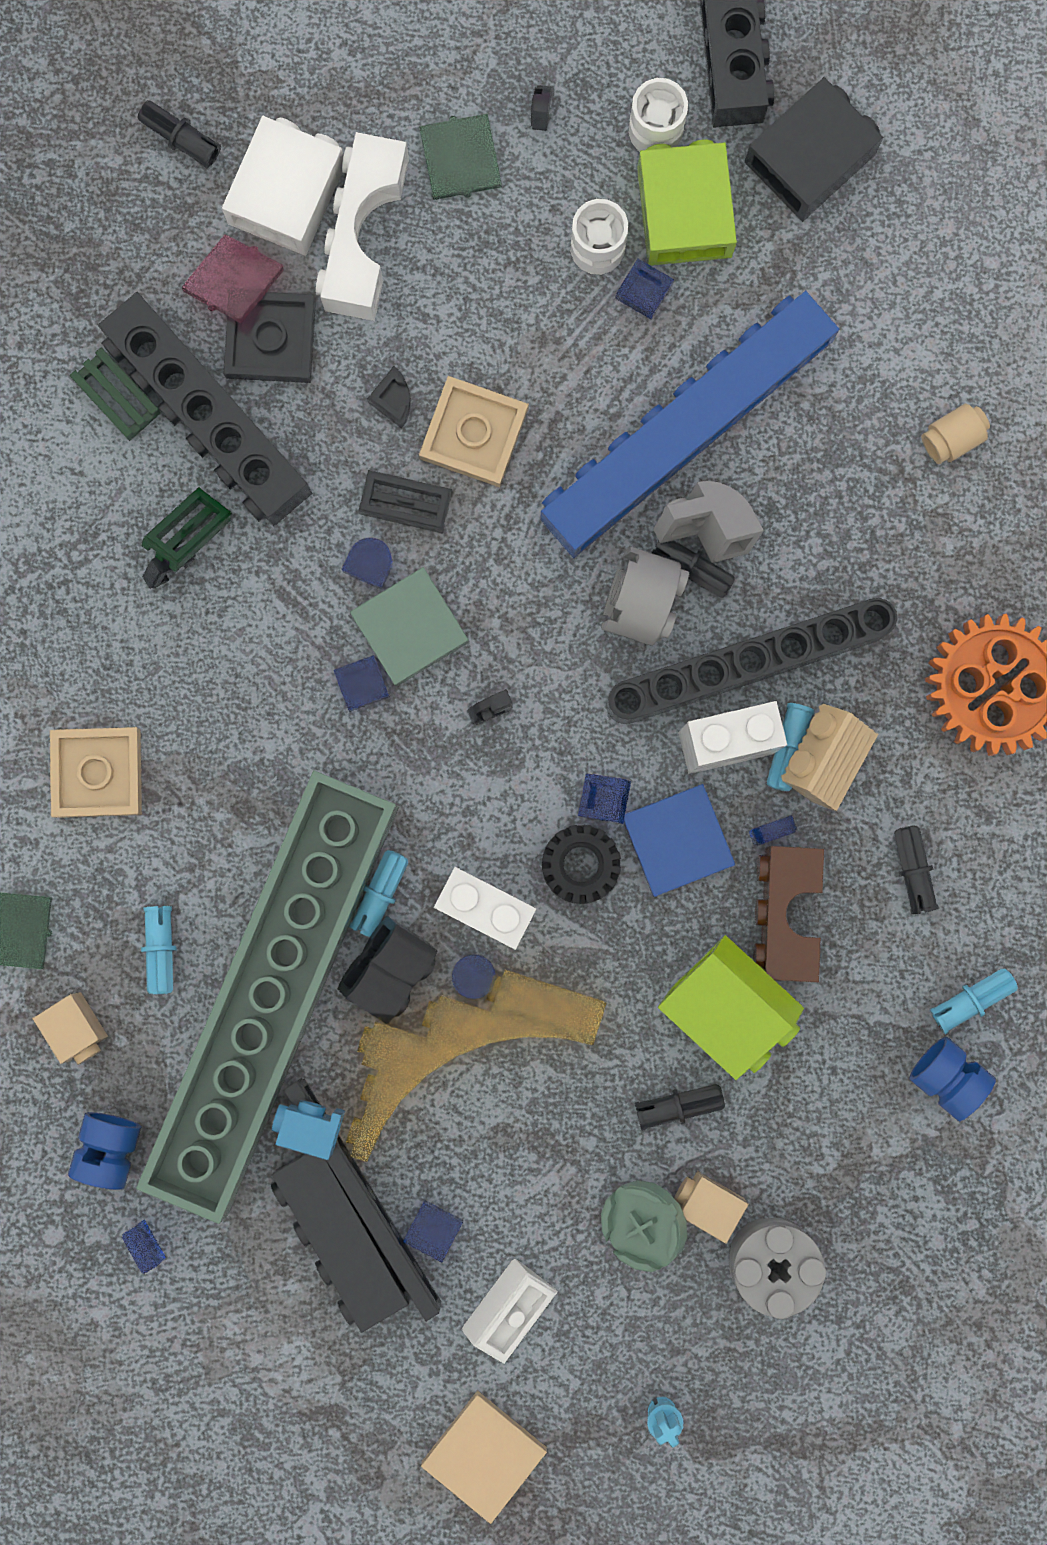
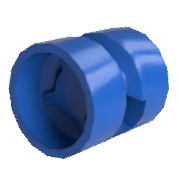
M945 1036L934 1043L920 1058L913 1068L909 1080L928 1096L938 1095V1105L960 1122L974 1113L986 1100L996 1083V1078L978 1062L967 1063V1053Z
M86 1112L78 1135L83 1146L74 1150L68 1176L75 1181L94 1187L113 1190L124 1189L131 1168V1162L126 1157L127 1154L135 1151L142 1126L134 1121L118 1116Z

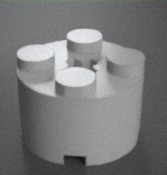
M629 546L622 557L629 560L627 569L625 571L617 568L603 615L611 617V620L603 622L601 629L653 646L656 641L660 642L662 637L668 639L671 634L676 613L670 612L675 595L682 596L688 581L689 572L681 569L679 562Z
M783 1218L756 1219L740 1229L731 1243L729 1253L731 1278L742 1298L756 1311L777 1319H786L804 1311L818 1297L826 1277L823 1257L815 1242L794 1222ZM772 1259L778 1263L781 1262L784 1267L779 1273L771 1272L768 1263Z

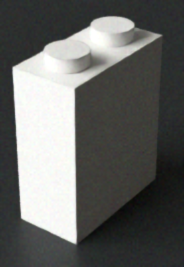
M262 116L222 206V211L228 225L306 256L342 175L344 156L342 148L339 147V144L334 139L326 135L316 134L314 137L300 131L296 124L287 119L277 118L275 121Z
M777 701L689 721L678 732L688 774L773 755L787 746Z
M454 867L434 906L435 909L515 950L536 911V908L457 867Z

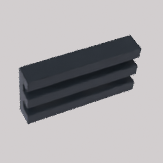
M368 470L358 512L360 515L443 534L444 523L453 491L441 486ZM374 484L441 498L440 504L437 505L373 490ZM374 500L437 515L434 520L370 505V501Z

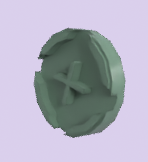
M636 1180L623 1184L605 1201L601 1213L602 1232L606 1242L610 1239L612 1246L616 1249L613 1253L620 1261L635 1270L653 1272L668 1266L682 1253L687 1240V1221L680 1204L667 1190L653 1182Z

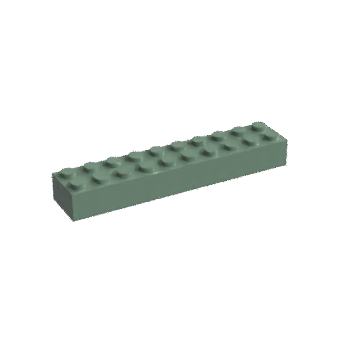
M313 770L138 1182L137 1190L217 1224H220L228 1216L364 892L363 889L368 883L399 807L396 804Z

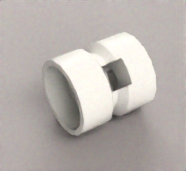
M654 78L638 87L632 101L629 136L632 144L639 152L655 144H669L671 147H678L683 136L688 111V100L685 91L678 83L666 78Z
M594 199L584 203L577 210L572 223L570 252L574 262L581 270L590 274L602 275L611 272L620 264L625 253L628 220L625 212L618 204L608 199Z

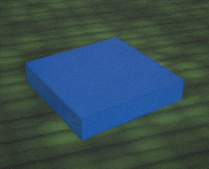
M703 784L621 816L653 897L735 865Z

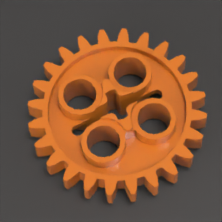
M987 614L980 618L979 628L972 619L963 624L965 635L957 629L951 631L948 635L953 645L942 642L936 647L944 658H933L929 661V665L938 670V674L925 678V682L937 686V691L926 696L927 700L939 701L940 707L934 710L932 716L939 717L945 715L948 719L941 730L945 732L956 728L958 730L954 741L956 744L970 738L971 752L979 751L983 744L986 743L988 756L996 755L1000 745H1002L1006 755L1016 753V741L1023 750H1027L1033 747L1031 736L1039 741L1046 739L1047 732L1043 725L1047 727V640L1043 642L1038 640L1042 627L1037 626L1026 632L1024 631L1025 618L1018 619L1010 626L1007 614L999 616L994 625L992 618ZM994 644L1003 646L1008 652V662L1006 665H1001L994 661L991 652ZM1022 659L1027 661V666L1017 675L1006 681L1001 686V691L987 697L974 711L969 710V703L993 686L995 679L1007 674ZM961 672L970 673L974 677L976 687L973 693H968L961 689L958 682ZM1023 677L1030 678L1036 685L1037 692L1033 699L1026 697L1021 691L1020 683ZM990 705L998 706L1004 713V721L1000 727L993 725L987 718V710Z

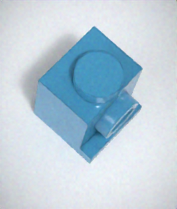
M300 1100L298 1106L291 1104L289 1107L280 1104L272 1125V1131L279 1133L275 1145L329 1160L335 1149L345 1110L337 1108L332 1113V1116L324 1114L325 1106L310 1101Z

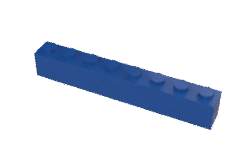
M806 290L795 300L791 295L783 299L772 310L771 314L774 317L762 327L758 322L752 325L739 338L738 341L741 345L730 354L726 350L717 354L707 364L708 372L697 381L693 377L687 379L673 393L676 397L675 400L665 408L660 404L652 408L641 419L640 422L643 426L633 435H630L628 432L621 434L608 447V450L611 452L599 463L595 459L586 463L575 474L578 480L566 490L561 486L543 500L542 504L545 508L541 510V521L573 559L833 343L840 329Z

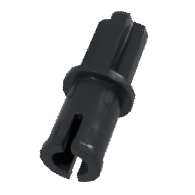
M147 100L142 105L137 116L138 120L167 139L170 149H179L206 169L210 165L212 166L220 153L221 144L191 126L188 118L179 120L151 100Z
M658 540L655 545L656 549H653L651 552L679 562L681 569L689 572V580L720 598L727 595L734 583L735 577L701 556L702 551L698 550L695 553L674 540L660 543Z
M912 825L895 830L894 835L902 871L898 873L899 877L904 876L911 914H921V911L926 913L938 910L939 906L936 903L930 871L934 869L933 865H928L920 828Z
M714 1084L681 1093L674 1089L671 1095L635 1102L639 1124L643 1131L647 1128L680 1121L681 1125L686 1124L685 1119L723 1110L725 1108V1101L721 1087Z

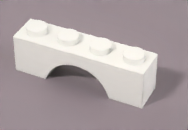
M356 132L353 148L346 147L342 172L346 173L347 176L344 188L338 187L336 190L333 212L338 214L335 229H328L325 240V254L329 255L327 269L319 270L316 282V295L320 296L326 312L375 321L383 277L380 265L368 258L358 245V236L362 223L374 209L385 203L401 200L409 162L407 142Z

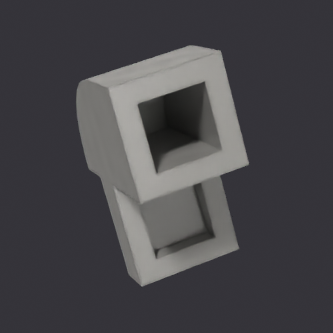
M714 481L697 482L687 499L679 498L667 504L653 528L660 543L698 535L711 563L748 554L764 531L748 501L733 488Z

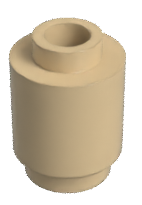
M965 403L930 424L928 431L922 434L921 438L926 451L937 464H941L944 461L952 462L988 439L987 430L990 429V423L981 408L977 406L972 408L969 404Z

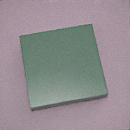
M424 567L350 611V614L395 687L469 643V639Z

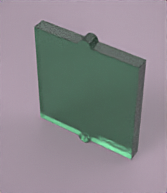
M488 113L457 119L456 116H451L449 121L419 126L433 200L464 195V197L469 198L474 192L502 187Z
M0 892V965L44 969L47 937L52 935V931L48 929L52 897Z

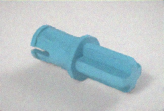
M796 703L787 704V711L783 722L787 746L774 754L767 778L768 786L781 791H790L792 787L782 781L781 775L786 773L785 768L788 766L790 758L795 751L799 750L798 744L802 743V737L807 735L806 729L809 728L812 716L815 713L814 709Z
M387 850L384 853L370 885H366L363 889L366 893L353 921L349 925L351 929L355 931L359 929L361 934L370 937L381 923L389 904H394L396 901L393 895L408 865V859L405 856L391 850Z
M158 906L144 907L146 947H141V952H146L147 992L153 995L168 994L173 991L172 951H176L177 947L172 946V906H162L161 908H158Z
M1000 969L971 987L965 984L962 986L963 991L937 1007L931 1008L930 1012L938 1026H941L942 1032L947 1034L949 1030L977 1014L980 1017L984 1016L985 1009L1017 991L1018 986L1008 970Z
M657 1397L658 1404L655 1405L652 1400L648 1407V1429L659 1445L668 1442L672 1448L676 1447L680 1443L678 1436L683 1429V1417L671 1399Z

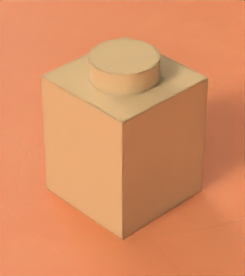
M81 992L68 995L32 1018L60 1064L73 1059L77 1065L85 1062L101 1051L97 1044L108 1037Z
M699 1171L696 1172L693 1179L689 1177L684 1179L674 1198L680 1204L685 1219L726 1244L749 1205L743 1197Z

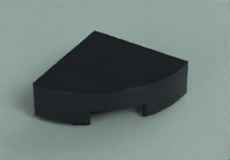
M537 85L534 89L531 105L532 129L547 131L552 86Z
M393 366L367 400L370 405L402 429L409 416L411 398L404 376Z
M183 546L176 548L174 551L178 552ZM196 554L183 565L185 569L195 560ZM155 557L148 564L142 577L149 589H154L169 581L167 573L173 570L169 568L170 562L166 559L161 562Z
M507 689L474 704L467 712L472 724L478 725L511 711L513 703Z

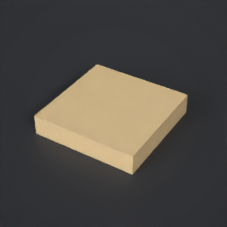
M448 376L419 453L420 460L500 487L526 418L529 404Z
M138 727L50 730L51 817L142 815L141 729Z
M477 1390L422 1460L421 1467L491 1524L545 1456L547 1447Z

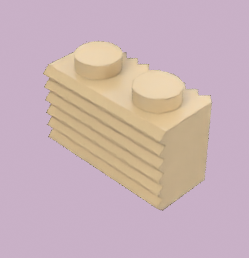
M822 704L819 706V712L812 718L809 728L806 729L807 735L802 737L803 742L798 744L799 750L795 751L790 758L789 764L785 768L786 773L781 775L782 781L811 802L837 811L878 734L868 728L869 726L865 725L854 714Z

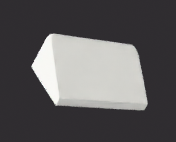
M513 1259L466 1321L462 1331L473 1346L505 1364L558 1291L523 1263Z

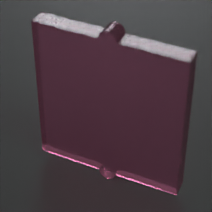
M224 234L184 283L182 289L184 293L205 303L209 311L218 310L242 324L281 275L284 268L282 264L261 254L258 251V247H248Z

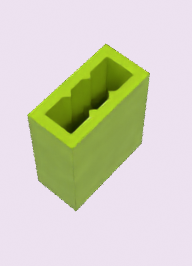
M705 139L694 141L689 146L671 147L669 144H655L646 150H640L637 171L648 266L732 258L737 240L726 142L714 143L711 140Z
M726 935L669 989L658 1005V1008L735 1080L740 1078L748 1069L756 1073L771 1057L772 1053L769 1050L777 1043L784 1047L797 1035L800 1027L796 1023L804 1010V1007Z

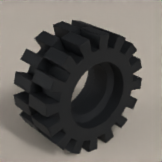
M573 825L556 833L548 842L543 853L542 872L546 884L556 896L570 903L587 904L602 899L614 888L621 872V856L615 846L616 843L605 834L606 832L591 825ZM584 847L596 855L598 870L592 879L585 882H577L566 874L564 859L568 852L574 848Z

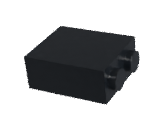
M823 77L749 145L744 163L803 222L876 155L884 137L880 134L879 127L873 119L867 115L862 116L850 104L849 96L841 87L832 85Z

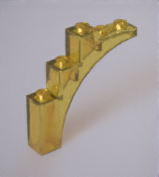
M505 968L502 977L493 976L486 1000L494 1002L492 1010L441 994L438 1003L430 1000L422 1022V1026L429 1028L427 1035L392 1023L386 1024L379 1019L375 1021L373 1028L365 1026L357 1052L364 1054L361 1065L376 1069L378 1072L376 1076L368 1074L360 1100L368 1103L363 1118L354 1117L346 1140V1143L353 1144L350 1157L367 1162L385 1123L401 1100L427 1075L456 1056L489 1043L522 1037L562 1038L594 1045L607 1002Z

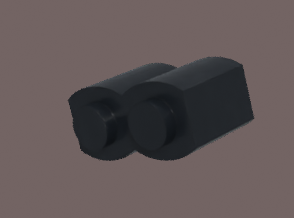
M387 916L374 930L363 952L349 966L337 989L345 999L388 1024L394 1017L400 1016L408 1007L412 987L420 980L426 979L433 971L437 950L429 942Z

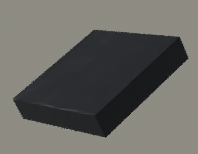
M229 290L223 371L225 378L311 383L316 311L315 295Z

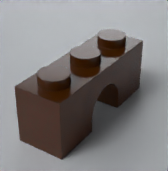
M769 846L765 848V855L758 856L757 881L764 882L763 899L756 900L755 925L762 926L761 943L754 944L753 961L774 980L819 983L821 938L804 937L796 934L788 925L786 910L790 901L799 894L823 893L824 849Z

